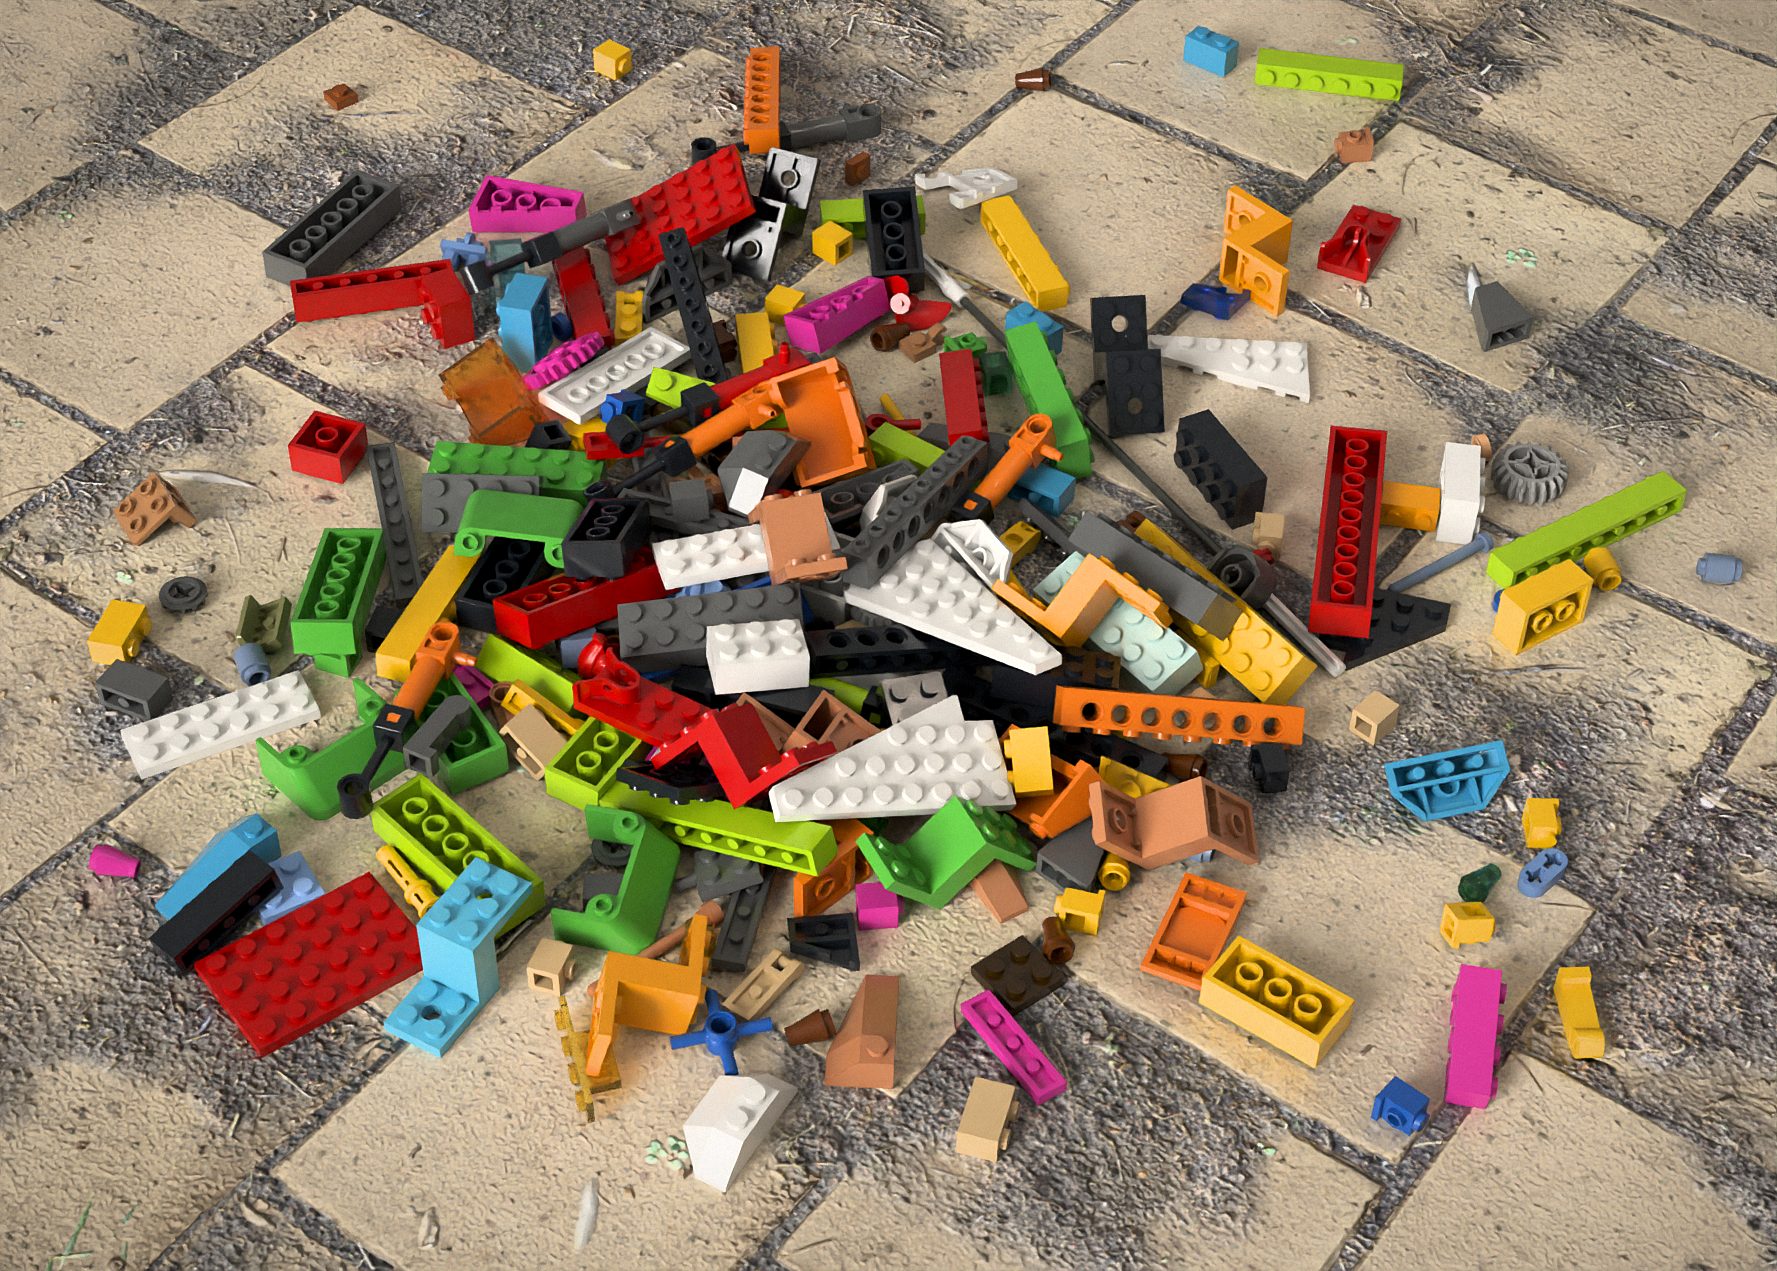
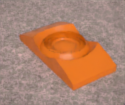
M1185 872L1141 963L1140 970L1201 991L1204 975L1221 957L1228 940L1233 935L1247 898V892Z

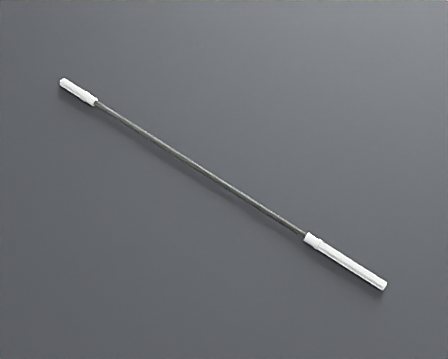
M923 254L925 273L942 289V293L950 298L958 307H964L1007 350L1005 334L970 301V295L955 279H951L927 254ZM1080 409L1084 421L1082 425L1088 428L1214 555L1223 550ZM1271 594L1263 607L1334 677L1340 676L1345 671L1346 665L1312 632H1308V628L1275 595Z

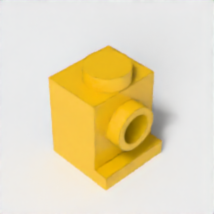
M1559 798L1526 799L1521 820L1527 848L1548 849L1553 848L1557 843L1556 835L1561 834L1562 828L1561 818L1556 816Z
M1066 887L1064 895H1057L1054 913L1059 914V919L1066 930L1097 936L1104 912L1106 891L1099 889L1098 894L1085 890Z
M1482 902L1445 903L1440 933L1452 948H1459L1462 942L1474 944L1476 942L1490 941L1496 927L1495 918Z

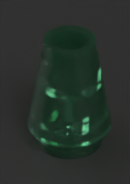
M1489 863L1464 875L1458 885L1460 897L1465 902H1484L1501 878L1500 869L1495 864Z

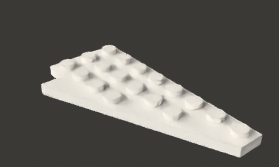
M930 538L914 544L869 590L856 586L844 591L845 601L851 605L1031 674L1037 675L1062 664L1061 653Z
M952 695L773 786L769 791L775 822L936 814L955 795L966 800L973 799L984 808L989 806L994 811H1008L1016 806L1011 783L1007 780V769L993 720L964 721L957 695Z

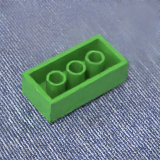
M452 671L447 680H440L418 718L416 725L418 731L441 703L450 696L460 695L469 700L472 716L471 725L467 729L459 731L458 735L438 758L440 770L437 774L450 793L455 795L508 772L509 766L506 744ZM400 689L394 691L395 697L397 696Z

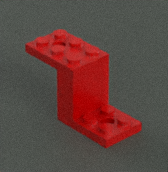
M733 703L723 708L720 712L718 709H713L700 717L702 721L700 724L697 725L695 723L679 732L681 737L678 740L674 738L659 746L661 752L650 760L655 769L659 770L696 758L704 752L733 808L737 809L768 798L769 791L773 786L830 758L838 751L832 740L820 745L817 741H813L802 747L800 751L798 747H795L780 756L753 704L748 703L738 706L737 703Z

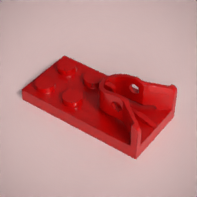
M1352 205L1332 239L1326 242L1322 241L1317 269L1366 283L1400 228L1401 218L1394 217L1388 213L1370 210L1364 206Z
M609 647L606 650V666L593 679L577 681L572 686L574 709L658 748L671 739L676 738L678 740L681 737L679 733L681 730L695 723L697 725L702 722L700 717L713 710L641 677L633 667L617 659L613 647Z

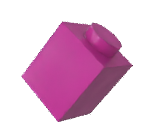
M881 882L855 884V908L859 931L898 928V914H904L903 896L886 890Z

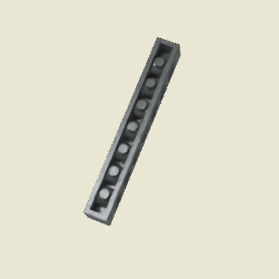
M962 435L841 551V557H846L848 568L842 572L843 582L869 590L956 504L967 490H970L988 472L987 442Z

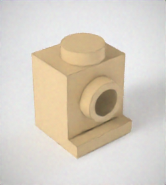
M1256 512L1252 545H1257V549L1260 548L1261 550L1268 548L1272 552L1271 556L1274 559H1280L1285 515Z

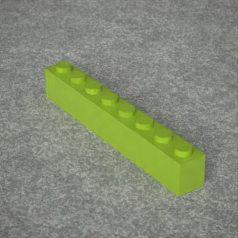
M1665 471L1648 476L1644 480L1632 486H1627L1613 495L1605 496L1598 502L1584 506L1580 510L1568 516H1563L1547 526H1541L1532 533L1520 536L1502 547L1495 548L1490 552L1486 574L1503 589H1506L1509 586L1525 581L1531 575H1537L1549 569L1554 564H1559L1568 559L1576 562L1584 558L1593 548L1612 545L1680 512L1687 489Z
M616 781L599 799L601 807L640 814L674 842L817 877L839 852L832 826L810 821L775 822L774 813L746 806L734 809L731 803L717 799L712 802H702L694 799L690 800L688 805H676L670 803V798L651 797L649 791L631 790L628 784Z

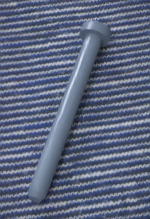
M1482 531L1475 535L1473 542L1388 586L1387 590L1401 593L1478 551L1486 553L1493 549V539L1487 532Z

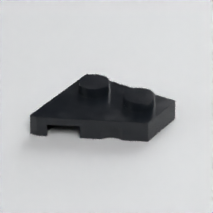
M853 913L787 918L791 953L849 970L860 971Z

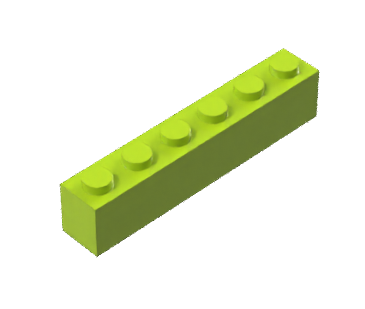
M1259 48L1254 84L1399 101L1404 64Z

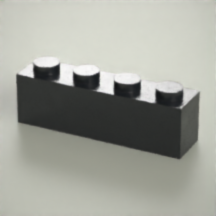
M248 850L243 856L234 861L218 878L209 883L192 901L184 905L167 923L159 927L149 937V940L159 957L185 977L195 968V962L211 954L284 887L275 869Z

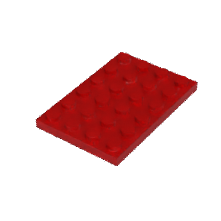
M735 144L720 149L714 155L698 161L694 166L683 172L676 173L672 178L661 184L654 185L650 190L637 197L631 198L641 223L605 237L613 278L621 286L654 268L657 263L664 261L665 258L659 234L684 227L693 247L756 213L740 152Z
M370 872L357 877L194 963L197 974L261 1058L423 970L417 928Z

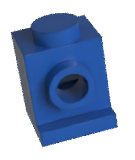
M622 389L619 393L607 394L606 401L600 408L602 421L608 423L616 415L625 414L632 421L641 422L645 398L626 389ZM628 406H632L631 415L626 413Z
M1395 1076L1375 1097L1371 1118L1377 1121L1381 1117L1393 1128L1399 1129L1410 1136L1414 1131L1420 1132L1427 1124L1430 1117L1427 1113L1430 1098Z

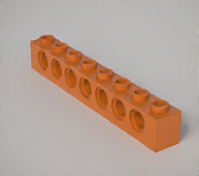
M779 46L750 48V57H746L744 145H749L750 154L769 153L770 147L780 149Z
M1057 685L1053 723L1062 725V731L1080 733L1081 727L1093 728L1092 733L1111 735V730H1123V736L1141 737L1142 732L1153 733V738L1171 740L1172 735H1183V741L1201 742L1202 737L1213 738V743L1231 745L1232 739L1243 740V746L1251 747V745H1259L1262 742L1282 743L1283 749L1291 750V744L1302 745L1305 708L1296 705ZM1092 703L1095 708L1092 717L1085 719L1082 713L1083 708L1086 704ZM1122 705L1125 710L1124 717L1116 722L1113 718V711L1117 706ZM1148 708H1153L1155 717L1151 723L1146 724L1143 719L1144 712ZM1182 710L1185 715L1184 722L1180 726H1176L1174 724V715ZM1212 713L1215 718L1214 724L1206 729L1204 718L1207 714ZM1242 715L1244 726L1241 730L1236 731L1234 729V721L1238 716ZM1272 718L1274 727L1271 732L1266 734L1264 723L1267 719Z

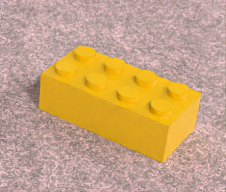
M1239 935L1204 975L1199 1003L1313 1068L1318 1066L1349 1027L1355 1002L1351 997Z

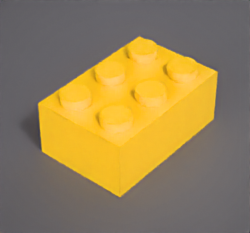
M1568 559L1559 564L1552 565L1549 569L1537 575H1531L1521 583L1507 587L1500 595V603L1492 634L1515 655H1518L1582 623L1594 579L1572 560Z

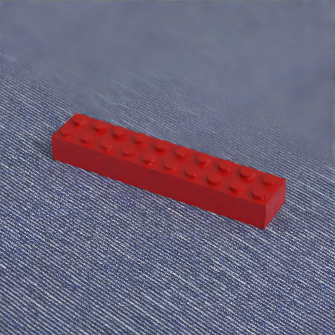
M1332 425L1330 427L1308 632L1368 638L1387 431Z

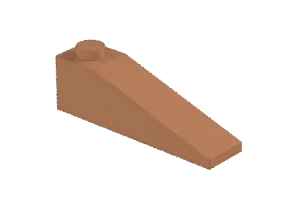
M995 858L968 883L1001 924L1028 911V904L1015 866Z
M865 975L826 1054L824 1086L893 1089L899 976Z

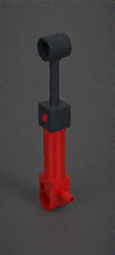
M784 341L780 344L779 354L763 359V366L712 386H708L703 382L681 391L680 407L639 423L632 421L625 414L616 415L607 423L606 435L622 453H633L642 446L645 438L643 433L683 417L694 427H697L719 412L732 406L733 399L750 390L755 385L812 365V363L799 349H790L789 343Z

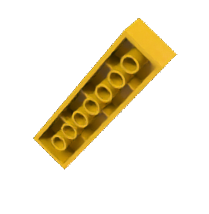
M1146 518L1134 534L1236 598L1237 600L1234 605L1243 610V613L1224 642L1169 607L1167 612L1172 617L1173 622L1216 659L1263 703L1286 704L1318 665L1164 530Z

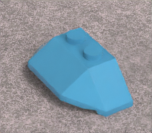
M1503 740L1384 764L1391 795L1424 822L1484 810L1503 779L1510 772Z

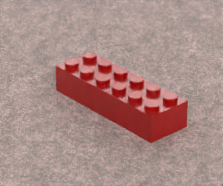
M643 546L625 576L619 579L608 580L605 577H592L587 580H578L576 577H565L564 572L493 599L497 633L512 641L523 644L529 649H540L546 643L555 639L567 637L581 629L592 628L601 621L618 618V604L666 599L667 595L678 592V588L665 590L652 549Z

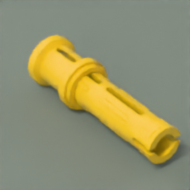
M388 844L381 847L376 854L377 860L382 863L393 879L404 890L405 901L410 906H415L419 911L418 916L421 919L440 897L435 896L432 892V886L428 881L418 878L394 846Z

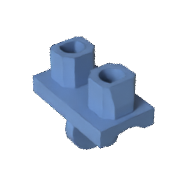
M468 232L464 239L457 238L456 241L444 239L441 241L442 260L451 259L453 271L457 270L459 263H464L467 266L483 259L487 266H490L492 260L488 258L487 247L483 246V242L476 241L475 233Z

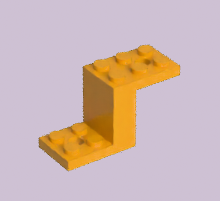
M1234 185L1228 189L1223 231L1229 235L1223 239L1219 280L1277 317L1284 313L1290 270L1282 265L1287 263L1293 220Z
M1090 553L1048 608L1034 597L1030 599L1020 587L1011 581L1006 585L998 579L991 587L993 592L1007 607L1066 647L1077 646L1081 648L1119 597L1164 629H1167L1173 621L1167 612L1169 607L1162 602L1163 598L1149 588L1145 591L1130 574L1126 572L1123 574L1119 573L1114 569L1116 566L1105 557L1100 556L1097 559Z
M694 914L680 952L679 965L608 951L594 994L584 1074L598 1077L602 1063H609L612 1044H615L617 1040L619 1024L679 1035L687 1032L689 1024L696 1023L699 1004H703L706 993V984L701 983V978L706 976L709 964V957L704 956V950H708L711 940V931L706 930L707 916Z

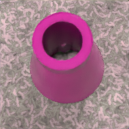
M108 844L103 846L96 845L89 860V870L95 871L96 875L136 878L141 867V859L134 858Z

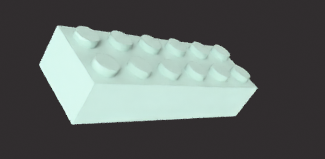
M1077 551L1070 555L1033 589L1037 600L1048 608L1085 558ZM1120 597L1084 642V645L1092 652H1109L1114 656L1121 657L1120 676L1136 690L1143 693L1176 695L1203 670L1198 652L1169 627L1164 629Z

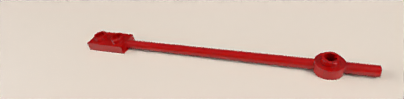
M877 413L869 415L864 422L868 437L884 422L904 431L921 429L920 418L892 420L887 415ZM789 427L743 430L742 432L738 433L733 437L743 436L747 431H790ZM606 432L583 433V444L587 460L631 458L644 456V448H653L673 435L645 437L642 446L630 454L622 453L606 435ZM732 438L725 441L724 443L732 442Z

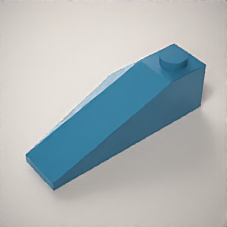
M257 813L242 817L226 827L211 839L155 904L156 909L166 919L170 920L184 905L192 901L209 883L218 878L234 861L243 856L248 850L252 851L267 864L277 860L282 856L277 830Z

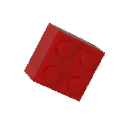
M452 268L420 276L422 287L418 291L420 299L424 304V309H421V315L424 323L431 326L434 339H439L444 349L474 341L471 298Z
M314 410L288 444L292 471L344 484L367 452L368 439L365 423Z

